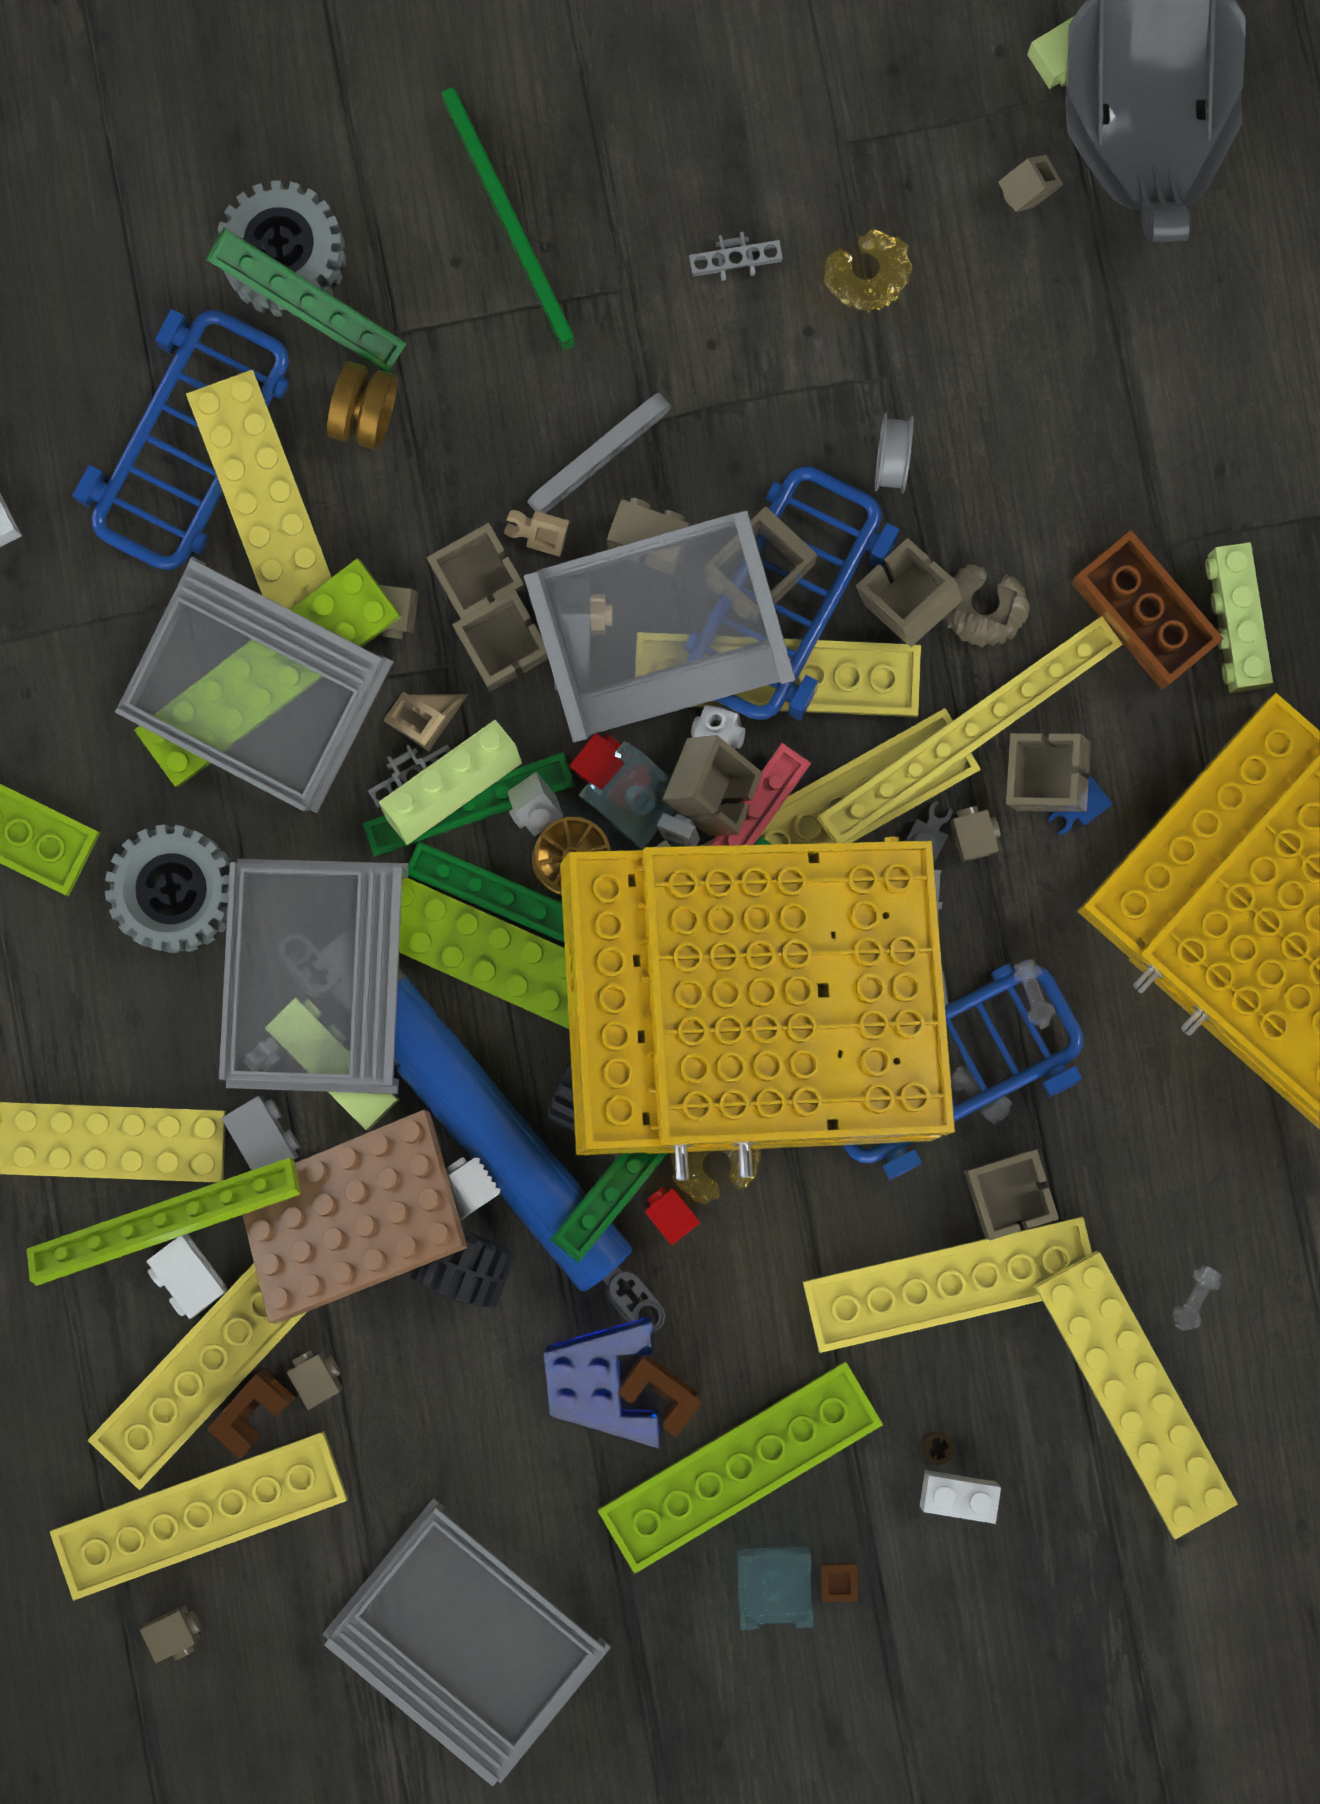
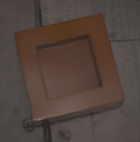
M820 1563L822 1602L858 1601L857 1563Z

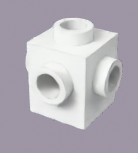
M705 705L701 716H696L693 721L691 736L718 735L733 749H740L745 738V728L742 727L739 713L733 709L722 705L717 707Z

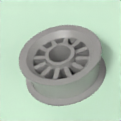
M884 413L877 456L875 491L878 490L879 486L900 488L901 494H904L911 455L913 416L907 421L887 418V413Z

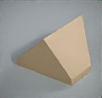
M402 692L383 721L429 752L468 694L409 695Z

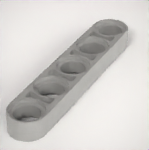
M656 393L539 488L529 498L527 503L534 511L547 513L668 413L672 406L661 393Z

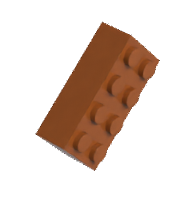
M1132 530L1078 573L1071 581V584L1098 616H1103L1121 643L1161 690L1171 684L1224 639Z

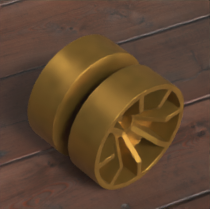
M564 817L552 822L540 834L532 852V868L535 877L547 891L562 897L560 863L569 852L611 851L608 839L596 824L581 817Z

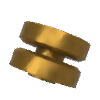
M351 361L346 362L337 380L331 400L327 421L328 437L346 442L356 432L359 446L377 451L385 438L392 417L398 388L397 375L379 370L372 375L369 381V373L365 365Z

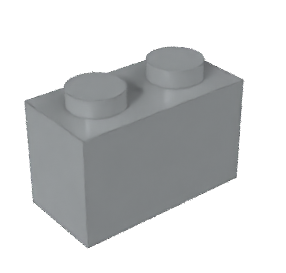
M257 1096L221 1118L251 1170L289 1157L293 1161L299 1158L295 1151L300 1148L296 1138L289 1129L284 1132L277 1120L282 1117L278 1107L271 1098L266 1101L264 1096Z

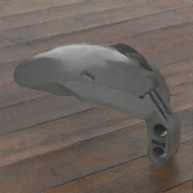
M1086 0L1069 25L1065 84L1067 133L1086 165L1109 196L1122 206L1140 209L1143 234L1151 243L1188 241L1190 219L1188 209L1185 206L1195 203L1204 195L1242 125L1241 91L1244 87L1246 17L1235 0ZM1197 100H1205L1206 120H1198L1196 118ZM1103 104L1109 105V122L1107 124H1102L1104 117Z

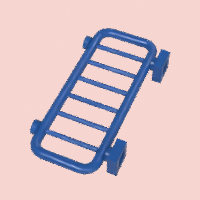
M173 309L170 310L155 341L160 349L170 354L173 353L176 346L179 348L113 474L106 484L104 482L106 476L103 472L88 465L72 495L78 503L88 508H91L94 501L97 502L91 520L92 528L100 539L154 568L164 571L174 570L182 566L192 551L198 555L202 552L208 540V535L202 533L216 507L223 490L214 467L149 434L162 410L199 428L195 418L166 404L178 379L198 389L207 386L182 373L195 348L243 373L253 370L198 342L205 328L210 324L221 325L273 353L275 363L268 377L254 371L256 379L264 383L261 393L267 407L273 396L278 399L284 396L290 382L284 378L289 364L288 352L285 346L276 338L219 310H207L199 314L189 329L186 328L188 323L185 316ZM146 441L215 476L203 501L133 466ZM129 472L199 507L186 532L117 497ZM115 503L183 538L176 552L171 556H162L111 530L107 526L105 519L112 504Z
M810 466L799 467L793 470L786 477L783 484L776 481L773 483L766 497V501L772 503L769 510L780 519L787 504H790L857 537L845 561L805 542L817 553V556L841 567L829 591L803 578L797 582V584L825 597L812 621L778 604L774 605L776 612L808 627L796 652L787 648L788 655L792 658L790 662L796 680L866 550L871 552L869 565L873 567L881 565L883 567L885 565L884 559L893 550L900 530L887 523L882 533L877 532L882 519L881 507L874 497L820 469ZM802 481H812L863 506L868 512V517L861 531L792 498L798 484ZM759 534L755 539L761 554L768 540ZM743 555L730 581L747 597L757 602L755 593L743 587L749 576V570ZM761 558L763 567L783 577L790 573ZM722 594L702 633L698 634L693 631L688 638L684 651L690 653L686 662L704 658L706 654L711 656L720 653L710 648L722 623L759 642L768 640V638L727 618L726 616L733 602ZM805 675L801 684L796 683V680L781 684V682L769 684L776 689L769 702L762 706L754 705L735 694L716 699L715 701L756 720L768 719L776 715L786 701L790 703L788 715L801 721L817 692L818 680Z
M1010 964L1004 965L991 973L993 981L945 1006L946 1027L981 1091L956 1105L952 1099L954 1122L1046 1075L1048 1080L1043 1082L1041 1087L1048 1099L1080 1083L1082 1080L1076 1066L1068 1070L1065 1067V1064L1076 1058L1083 1048L1084 1036L1081 1027L1055 979L1043 967L1028 964L1013 970ZM1031 978L1039 981L1068 1033L1069 1043L1067 1047L1053 1055L1049 1053L1014 988L1015 985L1026 979ZM1005 990H1008L1045 1058L1020 1072L982 1002ZM976 1006L1012 1073V1076L989 1088L986 1087L950 1020ZM914 1142L881 1143L871 1149H864L859 1144L843 1145L850 1157L861 1163H873L886 1158L888 1163L883 1165V1170L889 1181L921 1165V1160L916 1150L914 1149L907 1153L905 1147Z

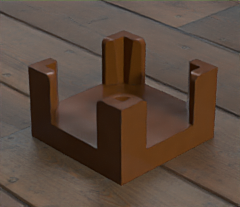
M643 1352L619 1384L617 1394L627 1402L633 1403L649 1381L653 1383L651 1388L666 1400H669L671 1397L675 1400L663 1416V1428L674 1437H677L702 1403V1396L647 1353Z
M265 1367L254 1375L207 1430L240 1459L260 1439V1434L245 1422L258 1408L260 1403L273 1415L277 1416L298 1395Z

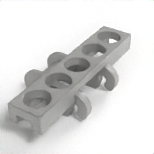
M743 231L740 232V237L723 240L722 235H719V242H715L716 248L720 247V250L689 255L692 277L720 272L721 281H725V270L745 266L750 267V276H754V266L782 262L780 241L746 245L749 242V238L744 237ZM741 245L740 247L725 249V247ZM777 249L775 257L768 258L764 255V250ZM759 251L760 257L757 260H753L752 252ZM732 252H739L743 259L740 263L734 264L729 260V255ZM717 258L718 266L712 263V259ZM707 260L708 265L705 269H697L694 265V262Z
M448 744L423 759L421 757L417 760L415 756L418 753L417 749L412 750L409 745L406 746L408 751L399 757L392 759L388 756L387 758L390 763L387 764V767L389 769L393 767L395 773L392 774V777L368 790L377 808L381 807L379 800L376 798L378 790L386 788L389 794L392 793V782L395 781L398 787L403 785L401 780L405 784L407 782L406 775L409 771L416 770L420 773L422 768L423 770L427 768L425 763L429 761L434 763L439 755L444 752H450L451 749ZM412 758L415 764L400 772L397 766Z

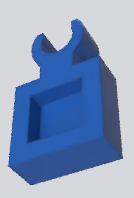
M1091 776L1087 778L1089 780L1087 812H1054L1047 819L1048 823L1055 817L1064 819L1065 827L1057 833L1058 835L1068 832L1072 827L1073 821L1076 819L1084 827L1113 804Z

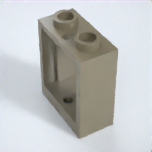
M765 506L751 520L755 538L761 534L796 566L770 591L775 605L815 565L817 553ZM737 534L706 564L704 576L707 579L705 581L712 591L718 595L723 593L733 602L731 606L743 619L749 617L756 624L762 618L759 605H756L721 572L743 550L739 535Z

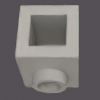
M537 772L507 791L513 808L509 811L512 819L519 828L522 829L526 826L534 837L552 822L563 817L556 795Z

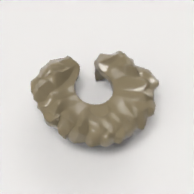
M968 564L965 568L959 569L957 575L953 578L956 580L963 600L943 618L946 627L952 628L954 634L958 635L962 641H967L972 645L977 644L980 647H984L987 644L994 646L998 642L1004 644L1006 639H1013L1017 630L1026 622L1030 609L1025 589L1014 576L1005 574L997 583V594L999 597L997 610L990 615H981L973 609L971 599L974 592L986 581L987 572L985 567Z

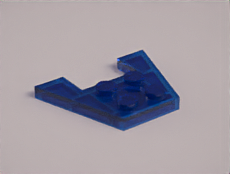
M651 1316L546 1346L544 1361L549 1415L659 1449L661 1441L659 1412L623 1410L622 1397L617 1394L621 1387L618 1355H652L653 1333Z

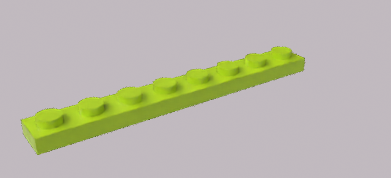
M289 1157L27 1248L30 1281L38 1286L301 1195L296 1163Z

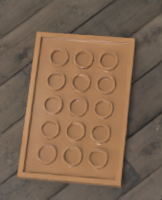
M426 1110L419 1111L296 1162L301 1195L242 1215L269 1323L278 1324L468 1248L431 1114Z

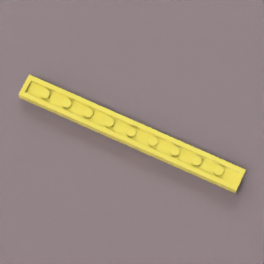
M1103 616L1099 617L818 816L817 820L834 843H845L1123 644Z

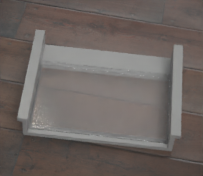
M739 511L524 575L573 743L585 740L591 734L769 684L777 682L784 684L796 680L748 511Z
M191 557L115 713L302 811L311 810L318 813L394 661L382 655H376L214 571L205 566L206 563Z
M237 859V863L230 862L219 1079L226 1081V1088L398 1094L399 1079L394 1078L402 879L408 878V863Z
M433 1498L323 1632V1635L327 1638L324 1645L491 1786H494L497 1781L501 1784L608 1652L611 1645L601 1637L595 1640L442 1512L444 1506Z

